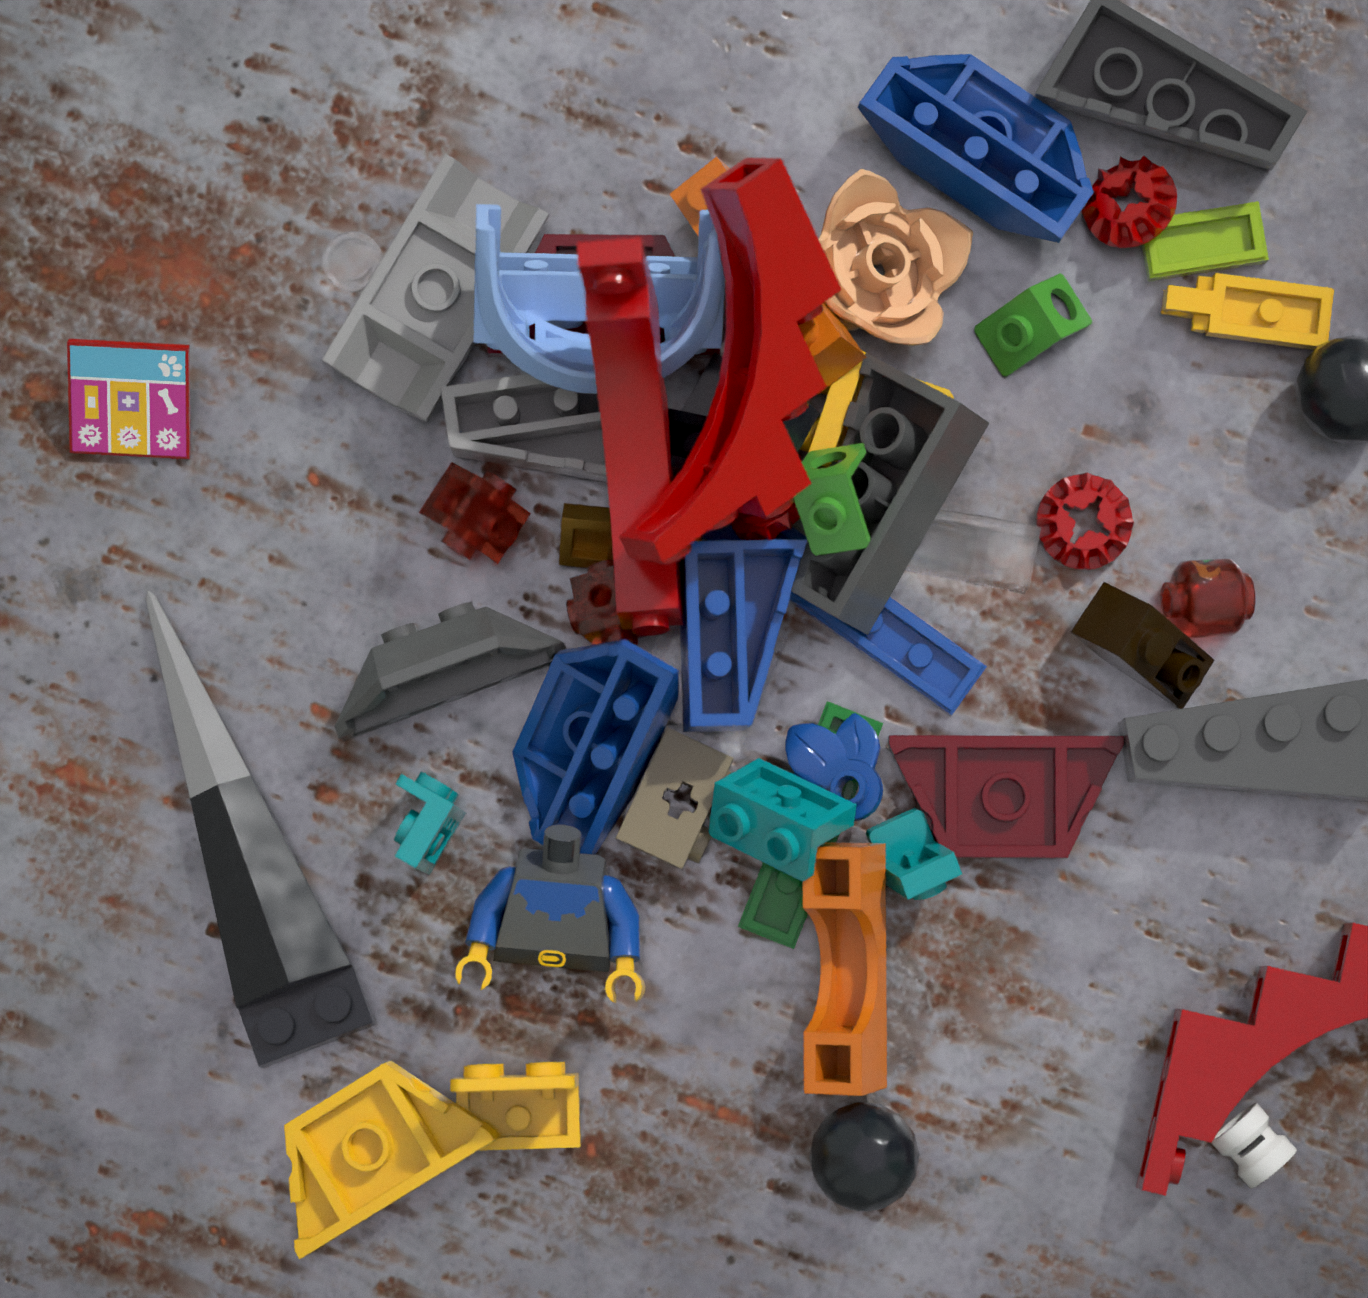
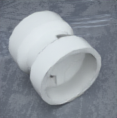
M1256 1102L1241 1111L1223 1126L1212 1142L1213 1146L1222 1156H1230L1238 1164V1175L1250 1189L1272 1176L1297 1151L1286 1136L1276 1135L1268 1126L1269 1116Z

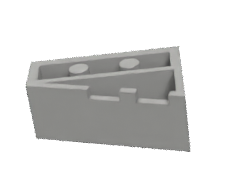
M529 374L440 387L449 447L455 457L607 482L598 394L564 390L544 383Z

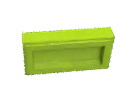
M1259 201L1174 214L1172 220L1162 233L1142 245L1148 282L1266 264L1269 260Z

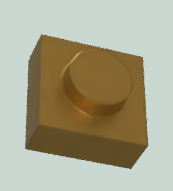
M564 503L561 521L559 565L614 571L610 508Z

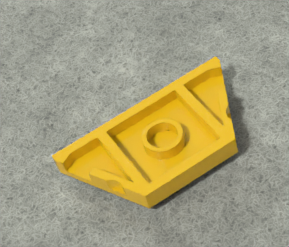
M393 1061L383 1063L284 1125L286 1154L292 1163V1172L289 1177L290 1201L296 1204L298 1238L294 1240L295 1253L299 1259L311 1254L500 1138L494 1128Z

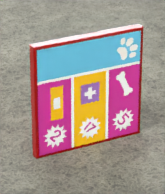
M68 339L70 453L190 459V345Z

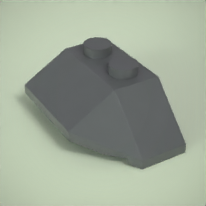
M472 602L463 603L440 612L438 616L441 623L418 631L415 623L391 629L381 634L384 644L371 648L334 726L338 738L342 741L353 739L549 667L555 654L560 650L567 649L566 645L552 636L485 606L475 610Z

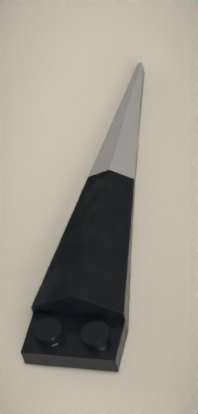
M147 590L146 603L235 1004L241 1015L258 1066L265 1068L372 1027L376 1023L351 959L255 784L158 598Z

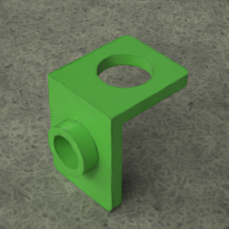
M1057 274L1027 288L974 327V331L1003 376H1008L1058 341L1091 325L1092 319L1065 276ZM1051 293L1059 296L1064 301L1070 312V320L1061 316L1055 309L1051 300Z
M863 443L811 451L802 461L812 484L793 498L811 552L814 555L864 549L870 543L869 532L851 480L853 473L866 454ZM836 460H843L840 463L833 465L831 467L817 469L819 466L825 463Z

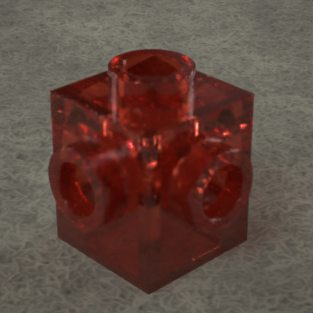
M453 462L450 463L418 512L446 532L440 542L469 561L472 560L477 552L497 564L508 548L516 541L519 531L531 514L512 500L517 489L488 470H486L481 478Z
M613 560L594 563L587 568V573L570 578L574 598L567 600L566 607L569 621L575 634H581L592 645L624 639L634 645H638V638L645 636L634 634L632 629H622L616 612Z

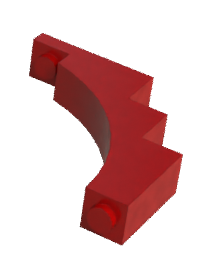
M641 237L577 242L578 268L585 289L586 323L593 358L605 454L613 547L616 612L622 629H632L634 634L642 636L661 635L669 631V626L684 625L680 559L673 563L661 565L658 562L629 558L619 538L624 531L654 506L674 480L670 456L668 399L661 366L658 302Z
M1353 922L1344 923L1331 980L1271 966H1259L1247 1024L1184 1009H1175L1136 1188L1166 1196L1169 1183L1179 1184L1184 1167L1186 1149L1177 1147L1179 1135L1212 1143L1226 1118L1246 1092L1274 1065L1299 1047L1326 1032L1368 1018V926Z

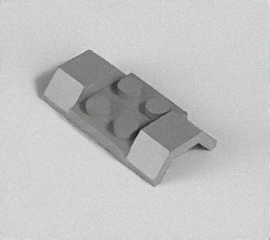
M447 154L442 158L322 358L324 363L351 382L402 412L425 422L428 421L442 397L440 387L450 384L475 345L474 270L476 204L499 205L501 207L500 252L528 253L549 218V213L514 199L478 178L456 159Z

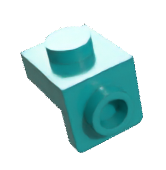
M912 808L866 831L869 843H886V886L908 900L911 898L914 900L931 898L946 889L947 881L962 875L955 853L934 841L925 815L918 808Z

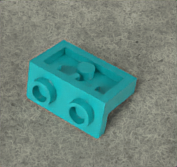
M758 758L715 782L709 834L711 837L800 881H805L814 875L817 847L854 826L857 804Z
M421 771L416 780L413 781L401 774L395 784L424 801L425 805L420 813L413 809L410 810L402 821L394 837V841L401 845L395 857L415 869L430 875L466 812L454 805L459 794L433 777Z

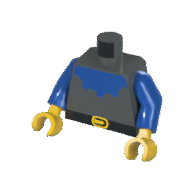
M569 825L549 826L544 831L543 850L528 848L520 850L516 865L500 869L480 892L474 903L465 943L470 946L469 954L459 961L455 968V979L458 985L461 982L462 969L469 962H477L484 968L485 977L481 983L480 990L489 985L492 978V969L486 958L488 951L494 950L493 961L601 972H609L610 964L614 962L616 963V971L608 977L605 986L608 998L613 1003H616L615 985L620 978L629 976L633 979L636 986L635 1002L641 1000L645 993V984L641 976L634 972V962L640 960L638 910L621 881L607 875L605 858L600 855L580 853L581 832L577 828Z

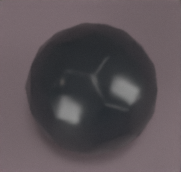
M1351 335L1336 338L1319 345L1305 359L1297 377L1296 399L1299 410L1312 430L1326 439L1344 444L1368 441L1367 338Z
M856 1102L835 1110L824 1119L813 1136L809 1160L814 1180L827 1198L848 1210L875 1211L893 1204L904 1196L915 1180L920 1155L915 1134L900 1114L882 1104Z

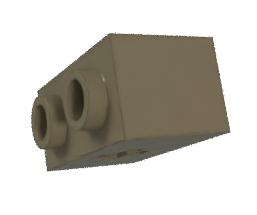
M667 727L618 831L616 840L682 871L688 859L699 864L711 839L709 828L705 827L704 824L712 808L714 784L733 773L729 770L734 758ZM682 785H686L692 788L690 798L694 803L698 804L697 809L694 813L683 811L679 819H675L669 816L671 806L663 798L667 791L678 793Z

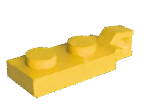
M1215 273L1212 277L1198 276L1196 288L1167 285V289L1163 291L1161 314L1188 319L1192 318L1191 331L1205 333V336L1315 350L1319 345L1328 342L1334 289Z

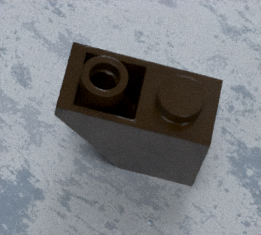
M1103 582L1071 630L1074 636L1104 661L1178 709L1185 707L1215 661L1153 605L1106 582Z

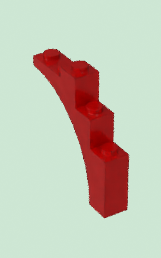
M746 157L701 188L717 233L726 282V337L720 377L704 428L683 468L654 506L619 536L629 558L658 562L661 565L673 563L691 551V543L707 531L716 530L728 525L738 516V513L756 515L761 518L777 516L792 506L794 502L792 498L812 484L783 421L802 414L809 406L807 401L827 387L798 325L808 322L821 314L824 310L822 304L842 289L782 158Z

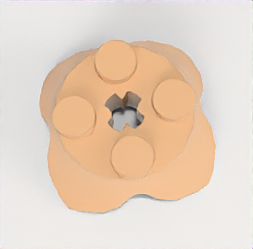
M860 169L850 176L832 196L826 210L823 228L818 238L842 289L824 303L839 317L847 330H857L860 328L889 343L911 346L925 345L935 338L942 327L944 312L938 303V298L943 291L958 280L965 269L972 245L973 231L961 221L941 210L930 207L912 210L904 209L900 205L896 189L884 177L871 171ZM881 264L885 274L883 276L879 274L873 265Z

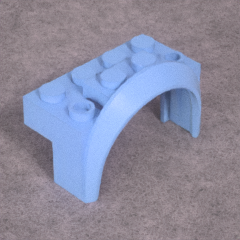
M476 204L474 343H486L492 349L501 350L521 370L551 386L579 393L598 394L589 334L565 330L579 327L583 324V321H586L585 289L578 268L577 254L500 252L501 207L499 205ZM701 210L699 213L698 257L646 256L658 302L659 327L664 329L665 342L660 343L663 378L682 367L695 354L703 353L707 348H722L725 276L717 233L708 210ZM535 324V340L529 338V325Z

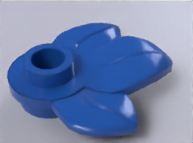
M853 713L840 725L836 734L825 727L813 723L797 724L789 728L786 736L785 750L789 765L795 772L794 775L842 798V789L845 783L856 779L859 784V791L854 798L849 800L857 804L854 821L863 820L873 814L878 808L883 795L882 781L875 770L880 752V742L873 727L864 718Z

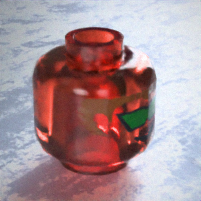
M1231 559L1182 561L1173 570L1170 582H1165L1161 588L1160 603L1163 615L1167 619L1172 618L1174 625L1189 638L1233 636L1243 627L1245 620L1252 618L1255 610V588L1252 578L1247 572H1242L1238 564Z

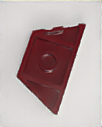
M888 736V747L920 810L923 811L936 842L953 851L956 858H1068L1081 832V828L1102 790L1110 769L1124 745V736Z

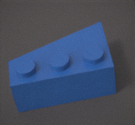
M807 539L693 541L691 543V551L680 559L684 625H680L683 732L744 731L752 726Z

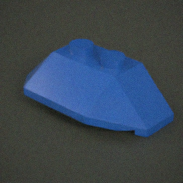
M972 54L931 55L911 59L908 56L892 57L858 104L857 108L898 163L998 230L1059 243L1094 193L1090 179L1086 175L1083 157L1071 121Z
M626 639L560 650L555 654L512 751L522 796L531 817L529 827L533 840L543 845L546 828L552 825H569L581 832L580 853L596 855L634 796L678 701V669Z

